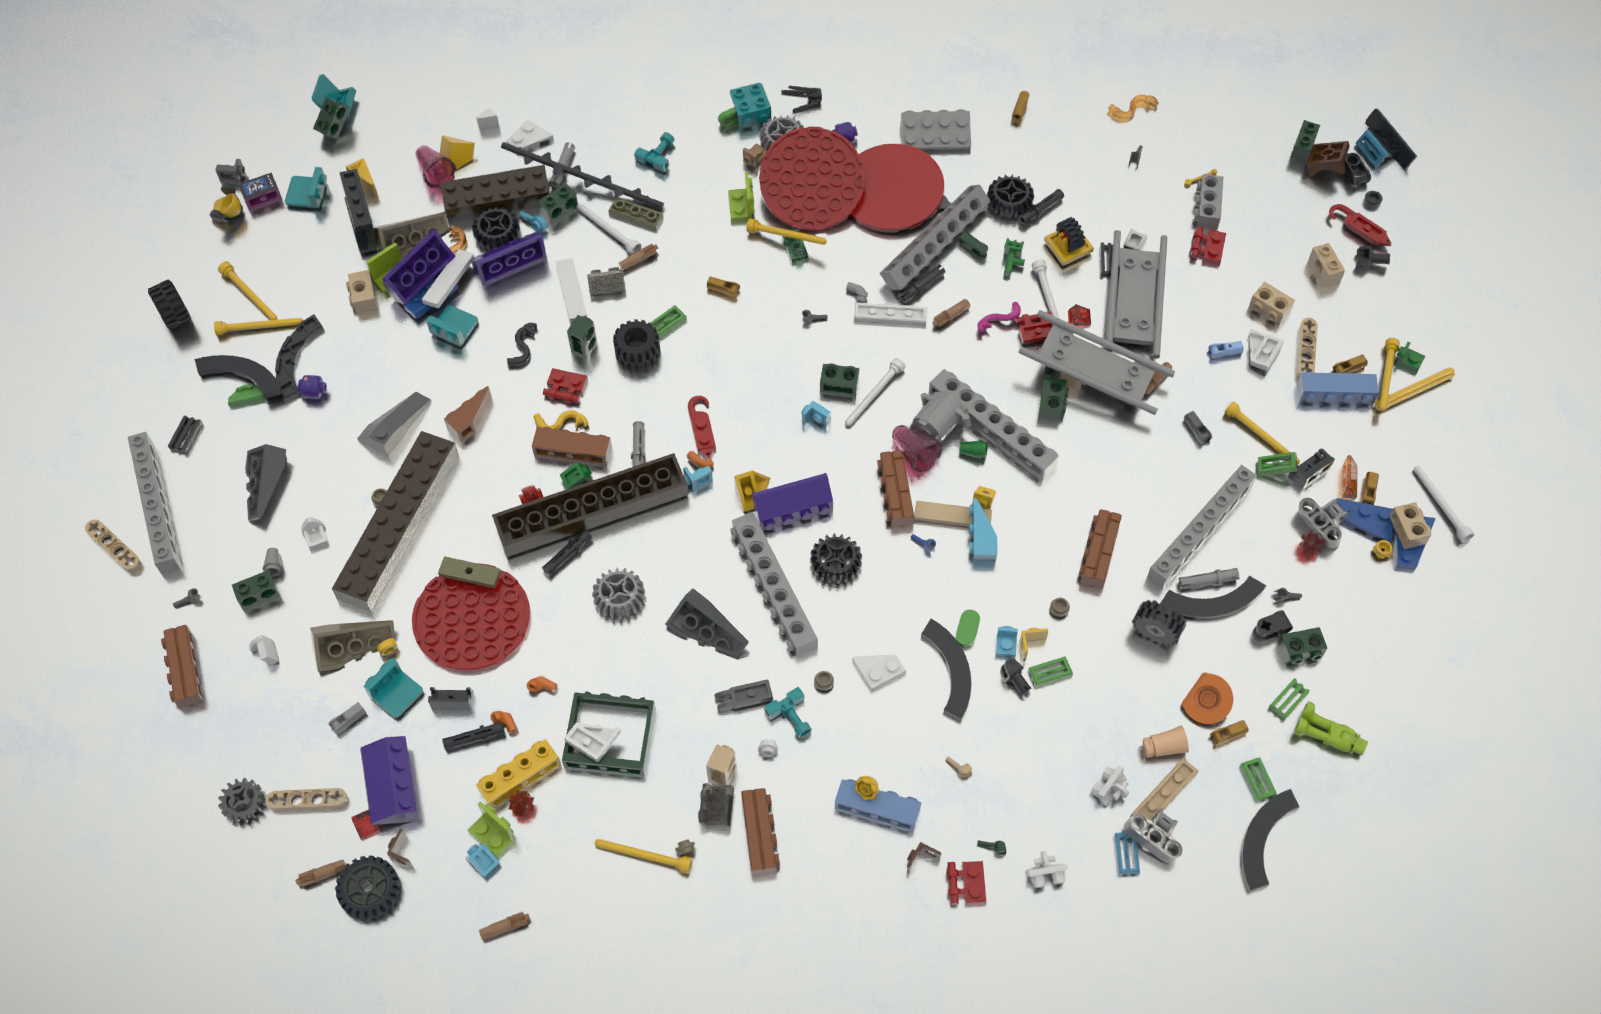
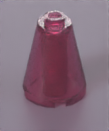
M427 145L420 146L416 150L415 157L427 186L434 189L433 187L441 189L440 182L454 180L456 166L451 159Z
M906 425L897 426L892 432L893 441L899 450L903 451V455L912 469L919 473L931 469L935 465L933 461L936 457L939 459L942 454V444L938 440Z

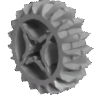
M780 115L779 118L774 116L773 120L768 119L767 123H764L760 130L761 145L765 150H768L779 137L791 130L804 128V126L801 125L800 120L796 121L795 117L790 119L788 115L786 117Z
M617 567L615 572L609 569L607 575L601 574L602 579L597 578L596 584L593 585L592 597L594 598V605L597 606L599 612L603 611L605 616L610 613L612 619L615 615H618V618L621 619L623 614L629 618L630 611L636 613L635 607L641 608V602L645 600L644 583L640 581L639 575L634 576L632 570L627 573L626 568L619 571ZM629 585L632 586L634 589L633 595L629 594ZM605 591L610 595L608 601L603 597Z

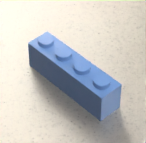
M1302 372L1298 380L1300 401H1322L1326 403L1362 402L1369 404L1374 403L1379 394L1377 374Z
M841 780L834 809L908 831H915L922 802H919L914 797L905 798L898 796L896 792L879 790L878 796L875 799L864 800L855 790V780Z

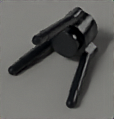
M788 86L789 89L794 90H781V93L807 94V100L811 101V103L792 109L793 112L811 106H818V102L822 101L821 88Z

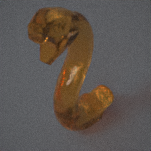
M1142 94L1132 98L1129 110L1126 112L1116 107L1113 103L1108 109L1115 117L1127 119L1136 112L1138 102H1145L1147 109H1149L1150 105H1155L1156 107L1159 102L1154 96Z
M450 225L449 231H452V233L449 235V238L459 237L458 243L449 247L455 253L458 249H462L465 246L467 238L460 227Z

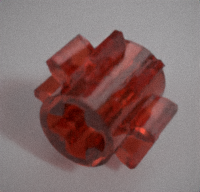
M535 485L522 488V494L518 495L521 504L543 497L541 489H536Z
M1310 530L1307 536L1302 534L1301 539L1304 541L1299 542L1298 545L1303 546V554L1308 552L1313 556L1315 551L1321 552L1322 548L1319 545H1323L1324 540L1319 539L1320 533L1317 535L1312 534ZM1314 541L1315 544L1308 545V542Z
M517 790L515 796H510L509 802L511 804L508 809L512 810L515 816L524 815L526 817L528 811H533L535 806L532 804L534 797H531L528 791L520 792Z

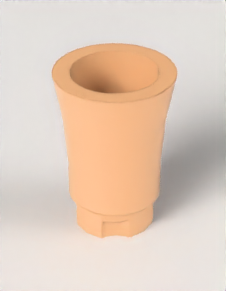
M1182 725L1150 735V737L1142 738L1147 758L1189 753L1188 739Z

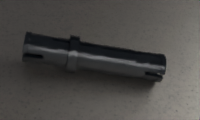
M1056 189L1037 204L1031 205L1030 209L1019 215V221L1026 225L1034 218L1040 217L1041 213L1064 198L1063 191Z
M938 264L917 282H912L909 288L899 294L900 299L907 303L914 296H919L922 290L946 273L944 267L940 269L942 265Z
M583 529L573 540L567 541L568 544L542 566V570L548 576H551L575 552L581 551L580 548L592 539L591 534L586 529Z
M502 721L492 725L485 727L481 725L478 729L442 738L445 751L476 741H487L490 737L505 734Z

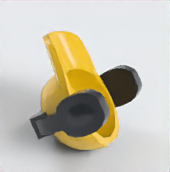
M223 184L221 191L226 196L215 201L209 216L217 222L234 223L240 219L243 213V206L235 194L236 190L231 185Z

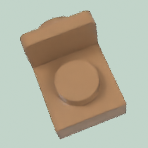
M757 143L750 149L745 147L742 150L743 160L746 164L757 168L762 164L767 150Z

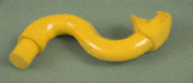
M574 410L563 412L559 415L555 424L551 426L545 423L540 413L533 416L536 426L541 428L549 427L559 430L568 418L576 419L575 428L580 424H583L584 427L589 425L587 418Z

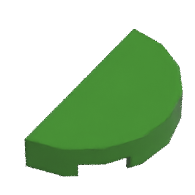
M242 385L237 387L236 391L228 397V405L233 407L266 400V398L264 399L260 389L254 387V385Z

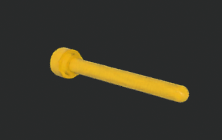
M750 218L746 225V231L753 234L761 231L821 245L827 243L826 238L762 225L756 219Z
M228 261L222 262L218 267V272L223 277L230 278L270 320H277V315L234 273L235 270L232 264Z
M302 318L232 324L214 321V332L216 336H221L224 333H228V331L299 325L304 320Z
M1396 338L1385 340L1384 349L1387 352L1379 404L1381 411L1387 409L1394 356L1400 348V341Z
M1231 402L1225 409L1224 413L1227 416L1240 420L1280 454L1290 452L1244 415L1236 402ZM1296 458L1298 465L1300 463L1299 458Z
M596 839L594 842L595 846L674 866L681 873L689 874L692 867L693 858L691 857L674 858L602 839Z

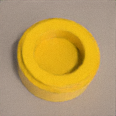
M390 638L380 643L376 649L381 656H385L395 651L398 644L394 638Z

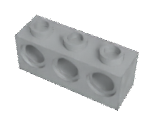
M1202 174L1201 181H1197L1196 191H1199V195H1196L1195 205H1198V209H1195L1194 219H1197L1196 227L1218 229L1221 220L1224 176Z

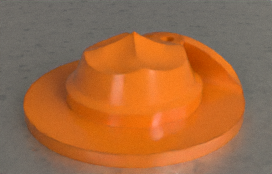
M1204 672L1182 701V706L1193 720L1202 724H1214L1225 719L1230 713L1234 702L1233 691L1228 682L1222 677Z

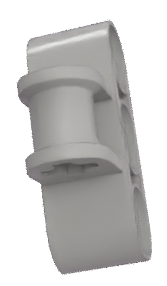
M1303 498L1299 502L1298 514L1327 548H1337L1342 538V532L1337 525L1349 513L1343 511L1337 504L1338 501L1336 499L1320 507L1312 498ZM1305 506H1309L1312 508V510L1307 512L1304 511L1302 508ZM1321 520L1325 524L1322 526H1318L1315 524V522ZM1335 535L1337 536V539L1330 540L1328 539V536Z
M1160 808L1151 820L1142 814H1136L1124 823L1125 833L1161 861L1170 863L1182 855V845L1170 836L1178 821L1176 819L1172 820L1163 813V809ZM1133 821L1138 823L1139 830L1135 829ZM1150 834L1155 836L1156 843L1150 839ZM1167 847L1172 849L1173 856L1168 853Z

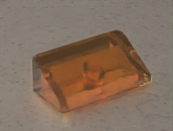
M1348 455L1343 463L1342 496L1357 498L1358 466L1353 457Z

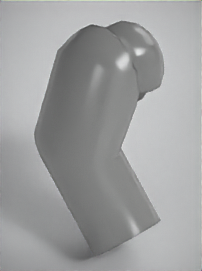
M851 282L847 283L846 290L858 294L856 297L857 301L865 302L868 293L864 287Z

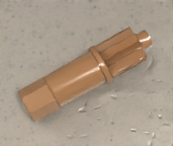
M651 243L618 263L620 269L625 271L656 254L657 244L653 245Z
M963 299L936 315L932 322L933 326L941 327L950 322L953 318L968 310L971 306L970 302L967 299Z
M1169 362L1162 364L1170 369L1173 367ZM1155 371L1144 394L1148 395L1167 375Z
M342 859L298 874L299 878L295 879L296 884H301L304 887L319 882V880L345 870L346 863Z
M522 911L479 929L482 941L527 925V920H530L529 913L524 914Z

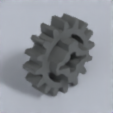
M243 778L242 782L235 779V784L233 785L228 782L229 788L227 790L222 789L221 791L224 795L218 796L219 801L222 802L218 804V807L222 810L223 816H227L230 822L235 819L238 824L241 822V819H244L247 823L250 816L255 819L256 815L254 813L256 811L262 812L259 806L265 804L264 800L261 799L265 797V794L261 791L260 785H256L254 780H250L248 783L246 778Z

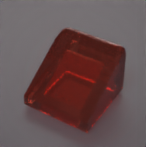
M1075 304L1068 310V323L1075 326H1090V309Z
M369 809L351 817L360 840L380 832L378 825L370 824Z

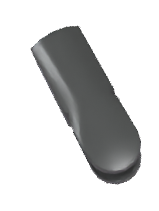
M1191 411L1184 416L1185 422L1200 444H1203L1207 439H1212L1211 432L1202 423L1195 411Z

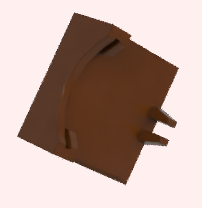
M1349 141L1314 144L1306 163L1309 177H1313L1322 170H1333L1344 174L1346 170L1344 162L1350 148Z

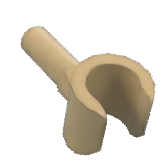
M949 756L946 757L945 760L958 770L962 778H966L973 773L969 763L961 766Z

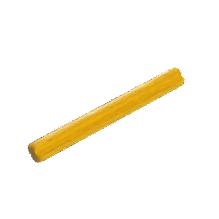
M1448 367L1388 396L1387 408L1453 378L1455 370ZM1379 399V400L1375 401L1374 404H1375V408L1378 409L1379 411H1381V410L1379 409V404H1380V399Z

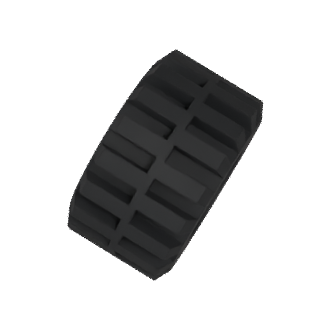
M167 279L148 288V294L167 328L171 330L190 320V314L172 281Z
M634 319L633 322L629 320L626 321L627 324L622 323L620 329L617 328L613 335L615 356L621 365L624 364L626 368L631 367L634 370L636 368L644 369V366H651L650 363H655L656 358H659L660 341L657 329L652 327L650 322L646 324L645 320L640 322L638 319ZM637 341L645 343L640 347L629 346L631 343Z

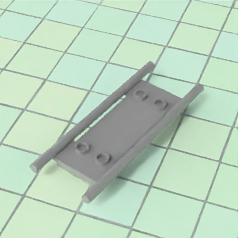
M1115 230L1106 340L1112 343L1114 339V342L1149 346L1153 344V358L1158 359L1160 358L1168 237L1166 235L1160 237V252L1120 248L1121 231ZM1156 272H1158L1157 298H1156V313H1155V324H1154V323H1153V312H1154L1155 282H1156Z
M1039 310L1037 317L1052 323L1053 326L1039 354L1022 346L1019 349V354L1156 415L1158 408L1141 401L1155 370L1173 378L1176 371ZM1073 334H1077L1085 339H1088L1096 344H1099L1107 349H1110L1118 354H1121L1129 359H1132L1135 362L1133 363L1125 358H1122L1114 353H1111L1103 348H1100L1092 343H1089L1081 338H1078Z

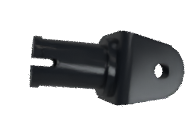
M1372 246L1357 248L1358 256L1369 258L1357 260L1355 265L1357 269L1370 271L1373 264L1390 265V253H1374Z
M1009 658L1001 666V674L1005 682L1008 680L1013 682L1022 696L1032 688L1022 676L1024 667L1016 659Z

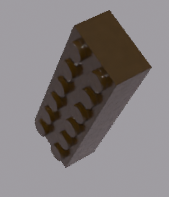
M545 165L440 182L448 223L476 218L477 214L482 215V210L488 211V208L492 210L495 209V206L498 209L502 207L505 210L510 209L511 212L539 207L538 201L550 193Z

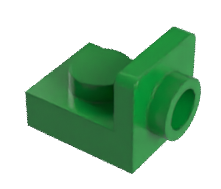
M1407 341L1405 347L1401 346L1396 355L1399 357L1396 364L1417 373L1425 355L1409 349L1411 342Z
M578 462L560 474L566 489L578 486L584 481L590 482L593 480L590 468Z

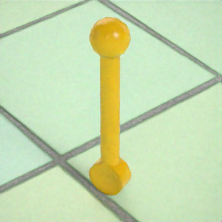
M1212 169L1211 172L1206 174L1217 175L1218 171L1217 169ZM1202 175L1191 180L1186 179L1184 182L1185 186H1191V183L1200 180Z

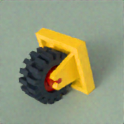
M1069 217L1057 223L1056 231L1044 237V242L1062 266L1088 255L1094 250L1092 244L1083 234L1084 231L1081 230V225H1078L1079 222L1075 221L1074 217Z

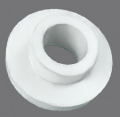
M764 739L758 745V752L764 757H772L778 753L777 743L771 739Z

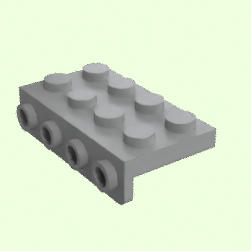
M958 109L956 111L939 110L938 112H931L930 110H923L922 112L907 110L901 112L902 144L913 146L920 150L971 149L970 111Z

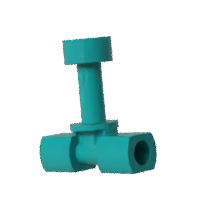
M664 132L660 137L661 142L656 149L648 151L638 147L634 153L635 160L644 164L650 162L655 169L665 172L669 167V160L662 157L661 153L666 146L671 147L675 138L670 133Z
M799 687L786 693V698L778 702L776 699L764 706V711L770 720L781 713L783 716L788 715L796 726L794 732L798 738H803L812 731L809 723L802 722L795 712L796 705L805 700V695Z

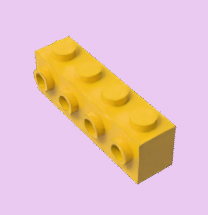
M544 739L543 741L535 742L526 752L517 754L514 760L509 763L500 765L491 775L483 776L476 786L486 803L495 809L560 766L561 762L549 742Z

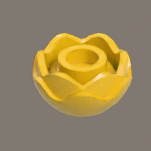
M864 775L856 780L855 790L864 800H873L878 796L879 784L875 778Z

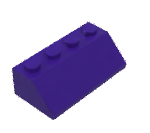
M433 229L382 278L384 287L395 301L405 305L455 255L437 231Z
M538 232L527 234L518 240L511 241L506 245L494 248L471 259L473 270L481 284L484 285L547 258L543 236Z
M827 473L753 493V510L761 529L771 530L779 525H789L797 520H807L812 516L824 515L833 511V497Z
M406 736L384 737L362 746L360 753L370 824L412 822L417 813Z

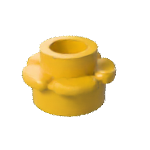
M1381 540L1374 545L1373 552L1381 559L1389 558L1392 555V545L1386 540Z

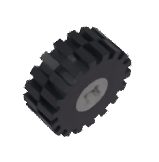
M1146 600V602L1143 601L1140 604L1132 623L1133 627L1137 628V632L1142 633V636L1145 638H1150V641H1156L1160 645L1164 643L1165 646H1169V644L1173 646L1178 643L1186 627V620H1184L1183 615H1179V611H1174L1173 607H1167L1163 602L1159 604L1155 600L1152 602Z

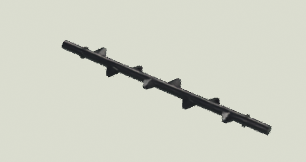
M505 142L501 144V149L515 153L517 156H522L525 165L536 161L553 168L556 175L565 172L583 179L585 188L596 184L614 191V196L617 198L625 195L644 202V204H649L659 209L664 208L665 203L650 198L648 195H642L640 188L632 191L613 184L611 175L600 179L582 172L580 165L571 168L551 160L550 152L540 156Z

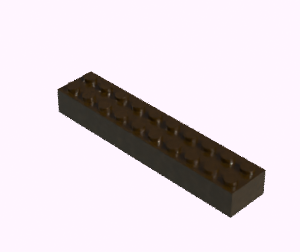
M424 431L419 433L334 583L332 591L336 599L370 612L373 610L459 454L455 442Z
M675 453L492 514L505 555L509 557L579 533L583 529L588 530L687 496L688 486Z

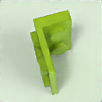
M748 171L744 172L745 189L728 190L731 222L748 221L750 218L752 219V213H755L754 192L751 189L753 188L752 178L748 176Z
M396 243L387 246L383 251L366 261L373 283L385 296L389 293L384 287L382 278L402 260Z
M480 801L477 805L482 816L467 831L480 844H484L498 859L515 842L513 837L514 831L510 828L511 824L504 817L499 818L495 814L496 810L490 804L484 805Z

